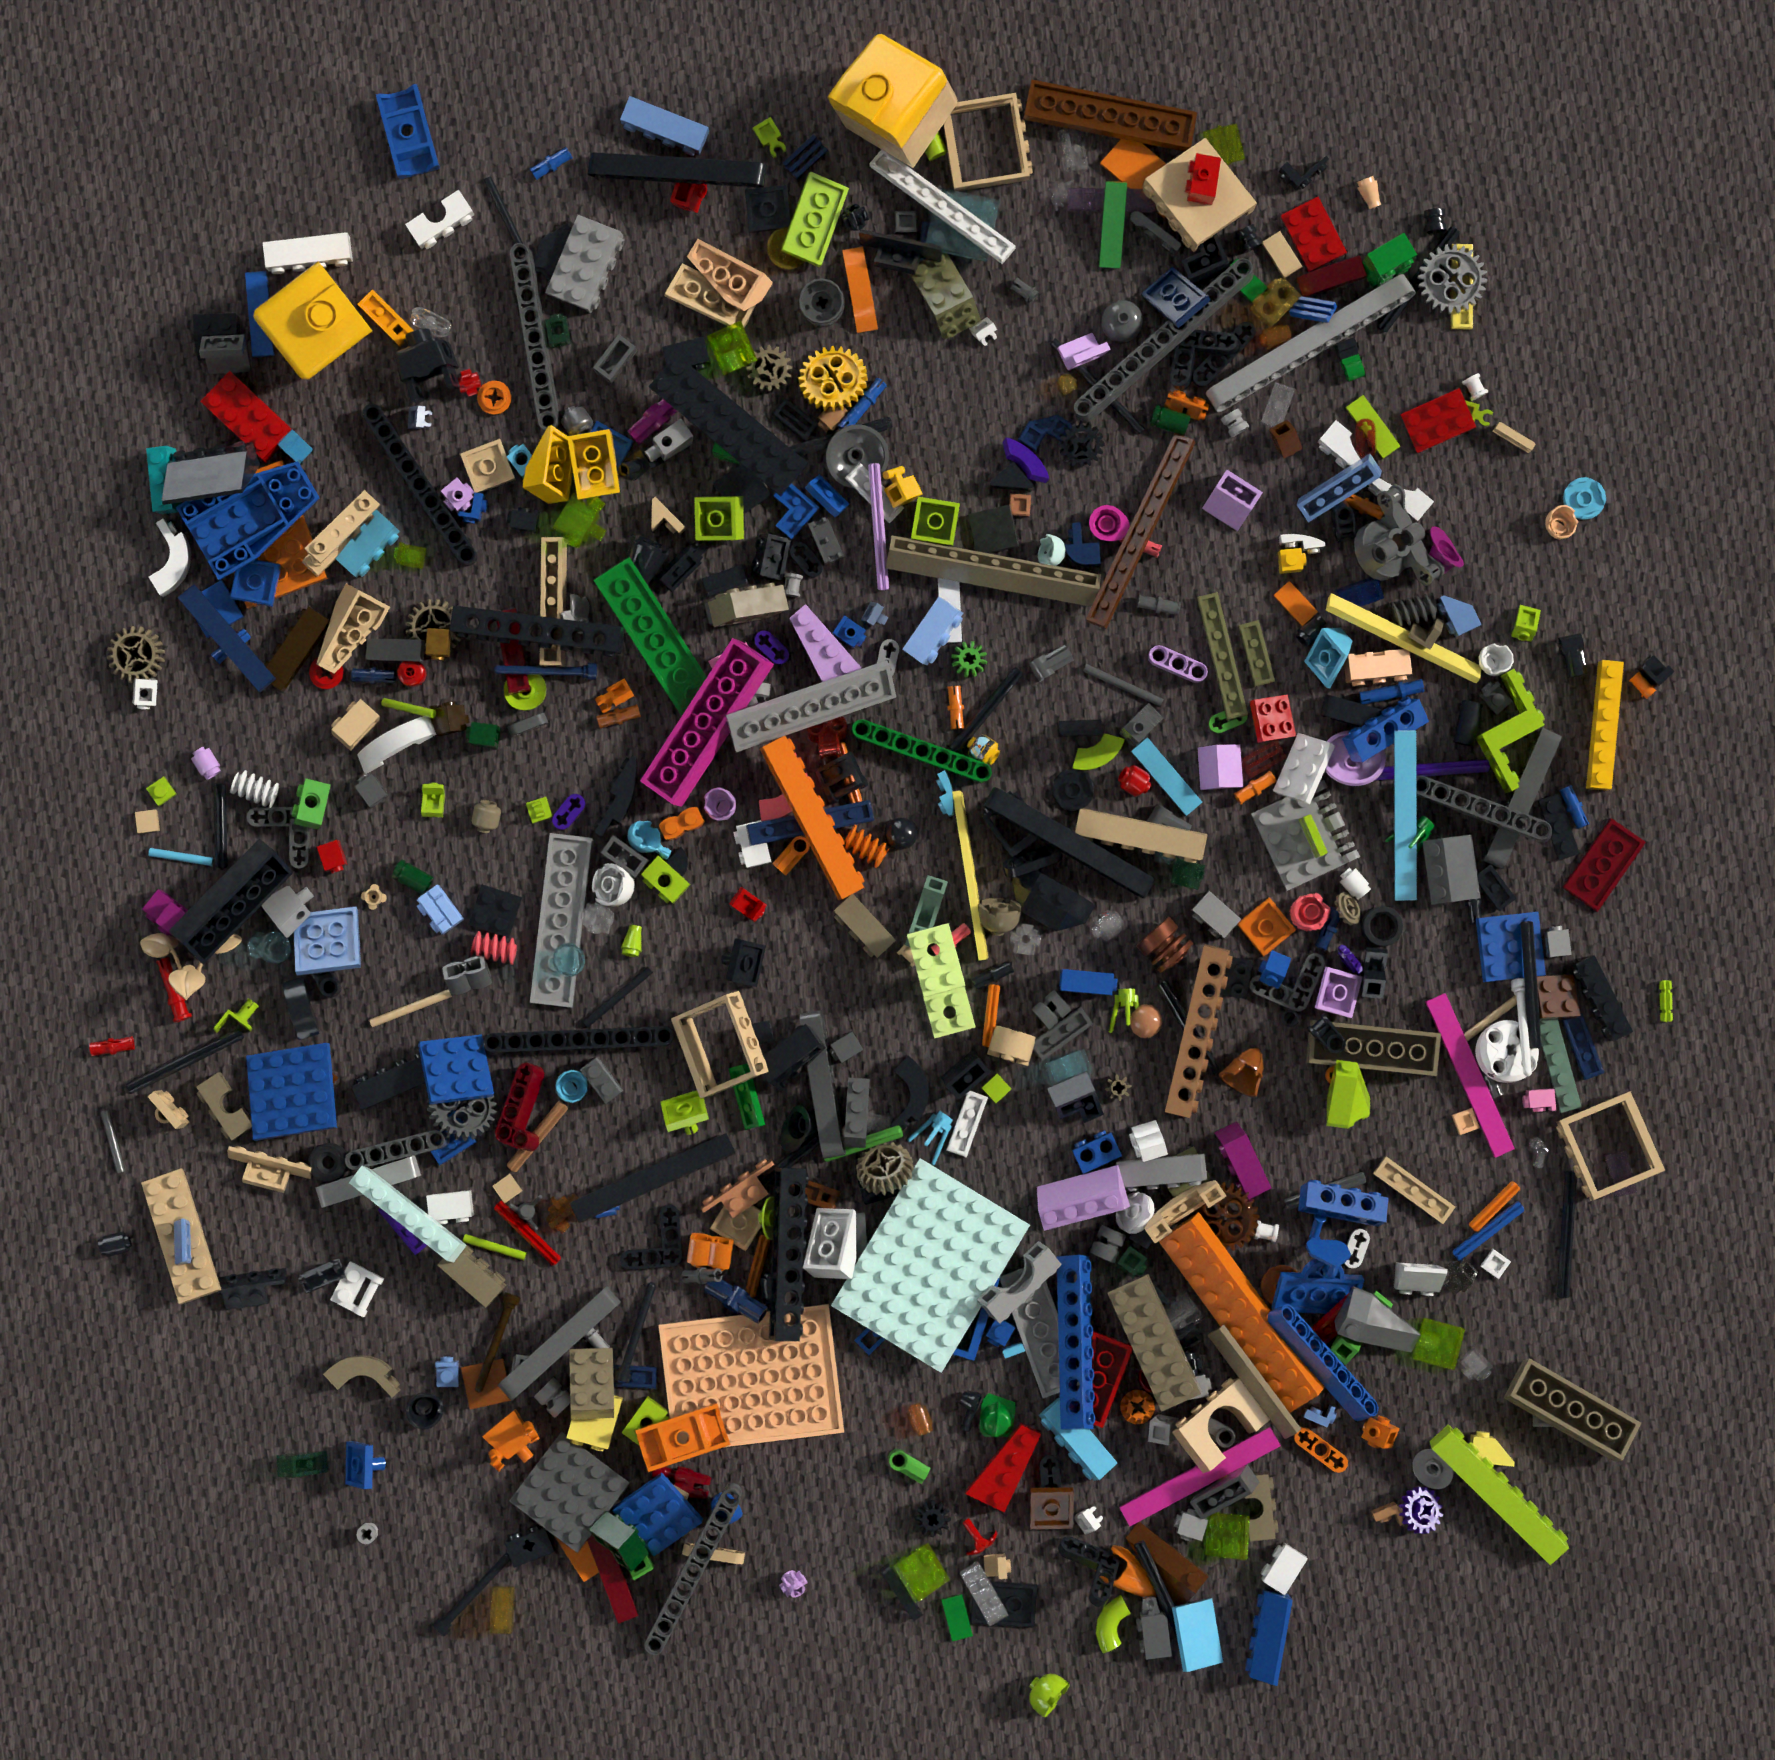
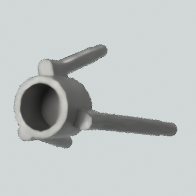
M542 1195L536 1197L531 1203H523L519 1207L509 1204V1207L514 1212H517L521 1220H526L527 1224L535 1231L538 1230V1227L531 1218L535 1213L534 1206L542 1199Z

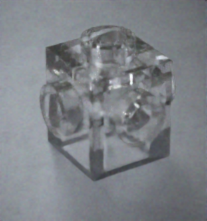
M597 901L594 904L587 903L586 909H583L581 914L582 924L591 933L600 934L602 932L609 934L610 927L613 924L614 913L607 906L601 905Z
M1021 924V928L1016 927L1015 931H1011L1010 944H1013L1012 953L1034 956L1035 947L1039 948L1041 935H1037L1038 930L1033 929L1034 925ZM1022 936H1028L1029 942L1023 943Z

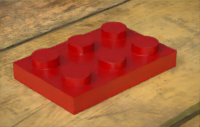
M1319 196L1280 216L1308 272L1347 254Z
M1460 388L1401 414L1417 453L1477 428Z

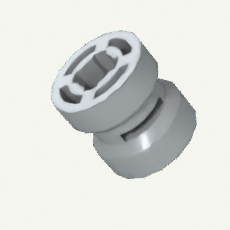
M1239 408L1221 418L1222 423L1228 427V433L1231 438L1250 427L1247 421L1242 419V413Z

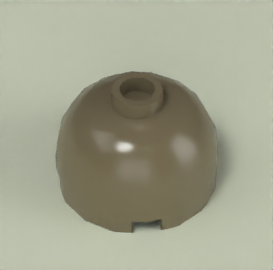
M1004 898L982 900V903L978 904L979 918L982 926L997 936L1011 931L1016 927L1020 919L1021 906L1019 903L1010 900V903H1001Z

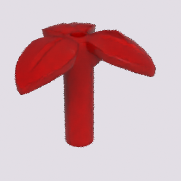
M969 1518L962 1523L975 1541V1549L966 1552L967 1555H977L983 1552L985 1548L993 1544L997 1537V1531L995 1530L989 1539L983 1538Z

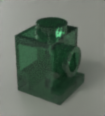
M554 314L549 316L550 319H545L551 348L572 344L566 316ZM560 327L563 331L561 334H556L555 329Z

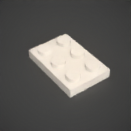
M1298 733L1273 791L1277 794L1310 804L1335 745Z

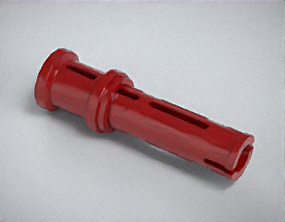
M166 957L161 959V961H156L169 997L167 1004L171 1006L174 1015L173 1022L177 1023L191 1018L192 1014L188 1012L186 1000L176 993L169 983V975L173 972L170 958Z

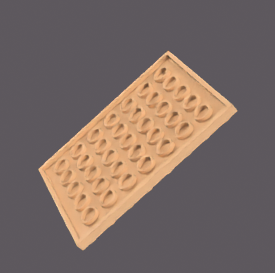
M829 1304L804 1307V1312L801 1315L803 1334L800 1336V1341L769 1340L770 1311L766 1312L765 1317L759 1324L742 1314L659 1324L669 1417L673 1418L698 1408L718 1403L724 1428L731 1444L725 1447L844 1433ZM789 1313L784 1316L785 1324H788L791 1320ZM681 1431L677 1435V1441L681 1444L686 1443L689 1439V1435L685 1431Z

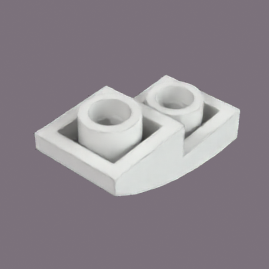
M1284 534L1279 536L1280 546L1285 545V548L1298 547V543H1301L1302 551H1307L1308 554L1320 553V549L1325 547V542L1306 535Z

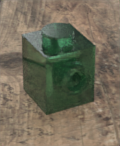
M1129 1246L1118 1261L1117 1268L1132 1279H1135L1137 1275L1141 1277L1148 1267L1145 1265L1147 1258Z

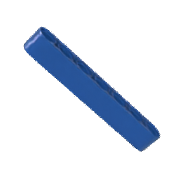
M1283 1305L1268 1313V1322L1355 1421L1365 1420L1378 1413V1405L1374 1398L1291 1305Z

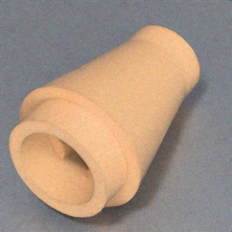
M1371 176L1358 181L1359 187L1357 189L1369 209L1381 205L1377 180L1375 181L1374 177Z

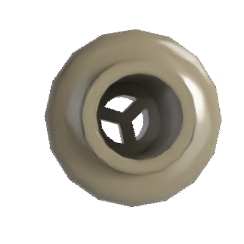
M481 800L480 803L474 805L472 824L478 827L477 831L490 833V830H494L499 826L501 809L493 801Z

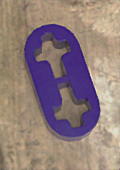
M760 631L756 634L755 645L773 663L783 665L788 661V650L770 632ZM761 635L763 637L769 636L768 642L772 645L770 648L766 644L762 646L759 644V637ZM775 648L779 652L783 650L785 658L783 660H775L776 655L772 649Z
M579 794L570 795L555 812L552 819L553 825L560 830L569 828L584 810V798ZM579 798L581 807L579 809L575 807L570 812L569 808L572 806L571 799L576 800ZM568 812L569 815L566 817L568 823L559 826L557 824L559 822L557 817L559 815L564 816Z

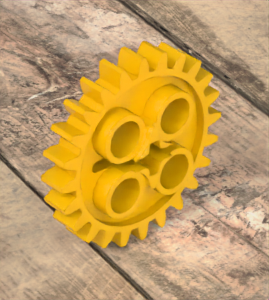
M832 346L830 351L823 347V353L821 354L815 351V358L808 356L810 363L803 362L804 369L799 370L801 376L798 377L799 386L803 392L804 399L808 398L809 404L815 402L816 409L823 405L824 411L831 407L832 411L835 412L837 406L844 410V404L852 407L851 400L858 402L857 395H864L863 389L867 388L865 381L868 380L867 374H865L867 370L866 366H863V360H858L857 353L851 356L850 349L844 353L842 346H840L838 351H835L834 346ZM836 364H840V365H841V366H839V367H833V366L836 365ZM824 365H826V366L828 367V369H829V371H830V374L832 375L833 378H831V377L829 378V373H828L827 369L824 367ZM818 374L823 375L822 377H819V378H816V377H815V376L818 375ZM834 380H837L839 388L843 391L842 393L837 389ZM846 380H851L850 383H843ZM829 390H832V391H833V392L830 393V394H826V393H825L826 391H829Z

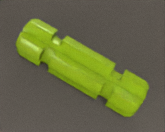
M1670 980L1659 982V990H1661V1022H1671L1673 1020V1013H1671V1010H1673L1672 992L1670 993L1672 982Z

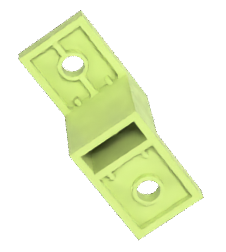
M949 923L907 934L934 1039L975 1028L965 990L966 985ZM932 943L937 944L940 948L939 954L936 956H931L927 952V947ZM947 1006H952L956 1010L955 1016L951 1019L946 1018L943 1014V1010Z

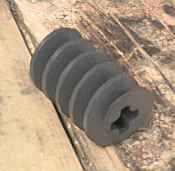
M1431 593L1430 599L1427 594H1424L1422 601L1418 596H1415L1414 603L1410 598L1406 599L1405 604L1402 600H1398L1397 607L1394 602H1390L1393 620L1400 627L1403 626L1404 620L1410 626L1411 619L1413 618L1417 624L1420 617L1427 622L1428 615H1431L1433 620H1436L1437 607L1433 593Z

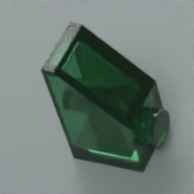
M327 1451L276 1455L278 1477L295 1478L328 1472Z

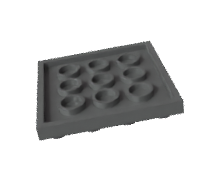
M561 1432L509 1502L578 1553L592 1535L589 1529L605 1511L609 1512L630 1483L582 1446L571 1443V1439H568L567 1435Z

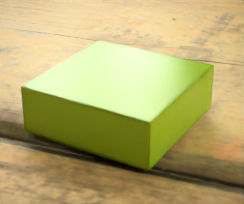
M998 1074L982 1087L995 1103L1011 1090Z

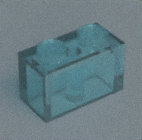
M1085 1049L1075 1051L1044 1064L1052 1086L1087 1072L1089 1078V1074L1094 1073Z

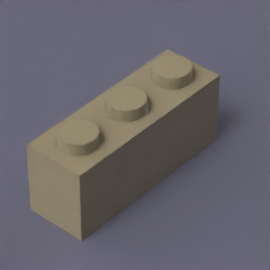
M851 894L834 910L836 913L834 918L841 926L846 924L851 929L848 933L856 942L861 940L866 945L863 949L870 957L875 955L878 958L896 941L854 894Z

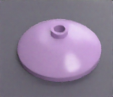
M1349 731L1333 735L1327 742L1335 745V748L1325 768L1326 773L1331 778L1345 785L1361 786L1373 782L1381 775L1386 762L1384 750L1364 762H1354L1351 760L1342 738L1349 735Z

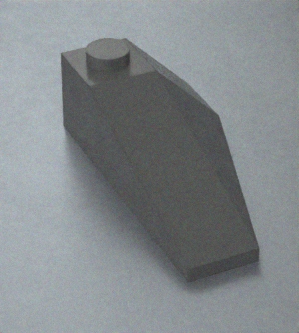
M1354 1286L1334 1320L1336 1331L1339 1335L1358 1342L1406 1352H1412L1421 1336L1403 1318H1399L1392 1312V1309L1382 1304L1375 1295Z

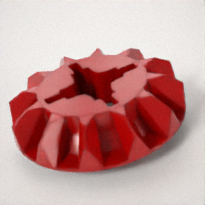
M316 658L309 669L310 679L314 685L321 689H331L338 686L343 679V667L341 666L335 674L330 672L333 679L327 676L321 677L323 670L316 664L318 660Z

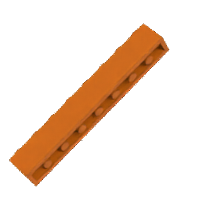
M784 735L761 747L760 751L837 899L842 900L863 889L862 883H864V878L859 871L856 872L853 866L855 862L849 852L846 853L843 847L845 843L840 833L836 834L833 828L835 823L830 814L826 815L823 809L825 807L824 801L820 795L817 796L814 792V782L810 776H806L803 770L805 765L802 759L796 757L793 751L795 746L790 738L787 739Z

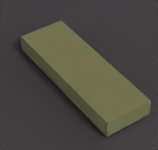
M1259 620L1238 625L1254 687L1275 682Z

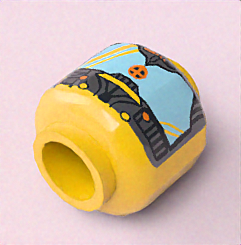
M983 734L977 738L973 737L967 745L970 758L990 765L996 761L1000 753L998 743Z

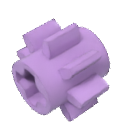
M791 1570L782 1576L781 1580L783 1583L779 1586L787 1597L790 1595L791 1597H798L804 1593V1585L808 1582L800 1571L796 1573Z

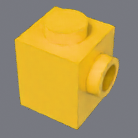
M1301 548L1284 549L1278 552L1280 574L1301 572L1303 570V566H1306V554L1302 553Z

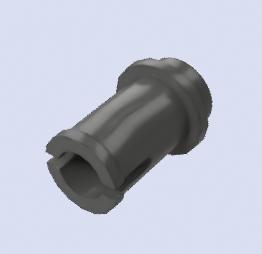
M1017 278L1014 282L1021 286V288L1012 284L1010 289L1024 297L1026 302L1030 301L1032 303L1039 292L1036 291V287L1032 288L1020 280V278Z

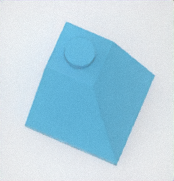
M1322 628L1304 661L1326 688H1331L1351 648L1352 640L1342 628Z

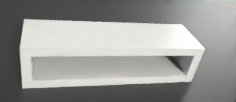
M348 233L263 242L265 268L268 271H272V274H282L286 269H293L295 272L306 270L305 267H311L317 261L324 268L328 264L342 267L347 266L348 262H353Z

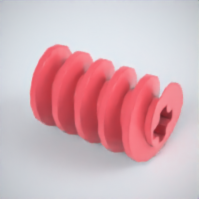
M478 931L473 939L470 957H472L474 952H476V956H482L484 953L485 960H489L492 955L493 961L497 962L501 956L502 963H506L509 958L510 965H513L517 945L514 942V938H511L509 943H506V936H503L501 941H498V937L495 934L491 940L489 933H486L484 938H481V932Z

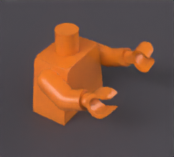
M516 1409L482 1436L494 1447V1449L489 1451L488 1455L491 1460L490 1465L496 1468L498 1472L505 1466L501 1463V1459H510L513 1455L517 1454L523 1463L529 1460L533 1453L526 1445L540 1439L532 1422H524Z

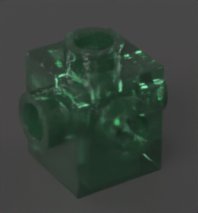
M1177 858L1172 869L1173 874L1170 883L1199 890L1200 883L1204 878L1205 865L1198 864V860L1196 863H1191Z

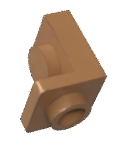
M1395 1502L1370 1511L1376 1522L1380 1521V1523L1389 1521L1392 1519L1391 1516L1395 1515L1400 1526L1404 1525L1402 1523L1404 1516H1399L1403 1509L1397 1506Z

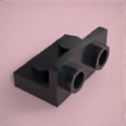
M760 534L755 543L757 550L751 564L752 576L783 581L791 539L772 534Z

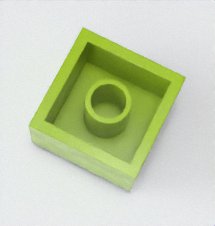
M743 496L695 497L696 540L744 539Z
M918 497L911 539L953 547L960 503Z

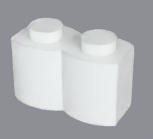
M1156 1120L1131 1127L1132 1133L1129 1134L1137 1158L1141 1157L1142 1161L1145 1162L1168 1155Z

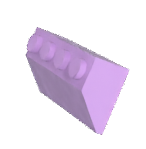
M1119 1165L1037 1187L1038 1211L1044 1231L1125 1210L1130 1207Z

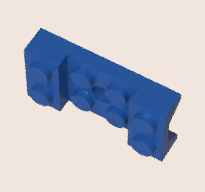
M417 84L392 94H376L399 180L440 169ZM403 127H413V133L410 136H404L402 134Z

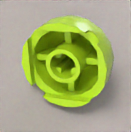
M1045 1674L1040 1679L1036 1677L1029 1686L1032 1689L1029 1695V1702L1032 1708L1042 1717H1047L1056 1707V1703L1062 1696V1693H1066L1070 1684L1056 1674Z

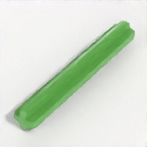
M895 1126L867 1135L866 1148L846 1147V1155L826 1158L824 1160L829 1162L902 1138V1129L900 1126Z

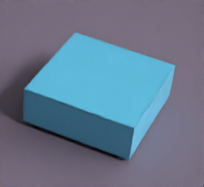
M1021 1342L1005 1347L1002 1350L1005 1358L1025 1351Z

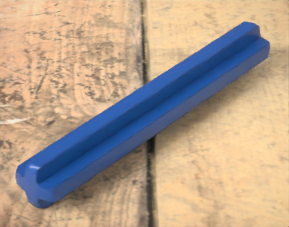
M1516 1201L1452 1251L1455 1258L1459 1261L1523 1213L1524 1207L1522 1204Z

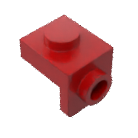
M740 887L729 903L753 922L762 917L767 906L743 887Z

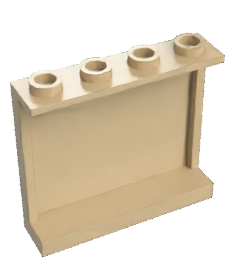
M1206 138L1145 178L1142 186L1145 195L1155 202L1158 212L1161 215H1165L1169 220L1170 227L1180 234L1184 245L1187 248H1191L1193 252L1197 250L1200 244L1242 215H1249L1254 211L1257 204L1222 158L1216 197L1213 204L1207 205L1187 201L1188 193H1185L1184 190L1186 181L1190 180L1191 173H1187L1189 161L1194 160L1196 153L1220 157Z

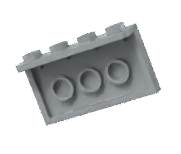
M577 215L545 293L585 309L589 313H592L593 309H597L600 302V297H598L601 289L604 290L608 283L607 274L609 270H613L615 267L617 250L621 251L625 240L621 231Z

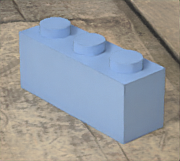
M938 597L903 647V650L922 664L928 665L933 663L938 656L937 651L941 645L944 646L949 641V634L952 629L957 628L962 622L963 618L961 616L963 612L945 599Z

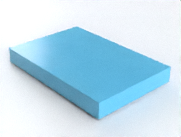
M1212 1598L1172 1607L1183 1672H1190L1223 1663Z

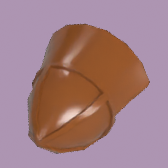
M1250 1048L1239 1054L1236 1059H1233L1219 1073L1221 1080L1244 1095L1256 1097L1264 1069L1260 1049Z

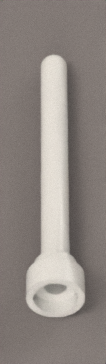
M1516 978L1511 981V990L1517 999L1523 1074L1530 1076L1532 1069L1525 1002L1524 978Z

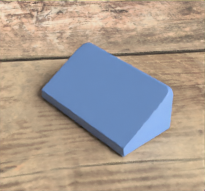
M179 1219L174 1222L175 1264L177 1265L191 1264L190 1221L186 1219Z

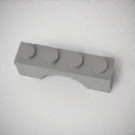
M1038 1241L1023 1255L1024 1270L1017 1282L1005 1288L991 1285L977 1299L989 1316L998 1323L1006 1320L1018 1306L1022 1305L1062 1265L1051 1250Z

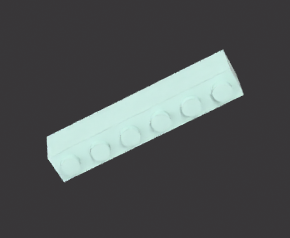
M361 1166L349 1183L445 1260L454 1263L467 1246L370 1168Z

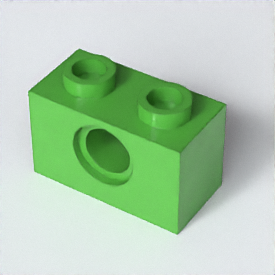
M305 779L303 784L298 785L296 796L300 798L298 805L294 804L291 815L295 817L294 824L319 830L323 821L330 784ZM305 800H312L315 803V807H307Z

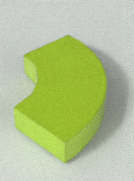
M1104 733L1101 741L1095 746L1087 749H1077L1072 769L1092 770L1107 764L1118 754L1125 739Z

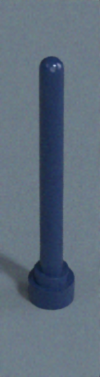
M587 663V665L582 667L497 665L494 667V672L496 674L578 675L587 680H596L597 665L596 663Z

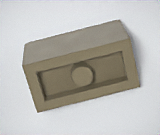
M1437 617L1429 631L1413 623L1408 637L1430 650L1442 632L1444 621Z

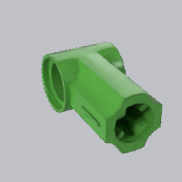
M894 1449L889 1453L888 1461L894 1470L900 1471L922 1484L931 1469L930 1467L901 1449ZM900 1454L904 1457V1461L902 1464L896 1465L892 1462L893 1457Z

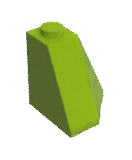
M1336 1060L1327 1094L1326 1126L1348 1129L1359 1119L1364 1120L1369 1117L1370 1096L1358 1063Z

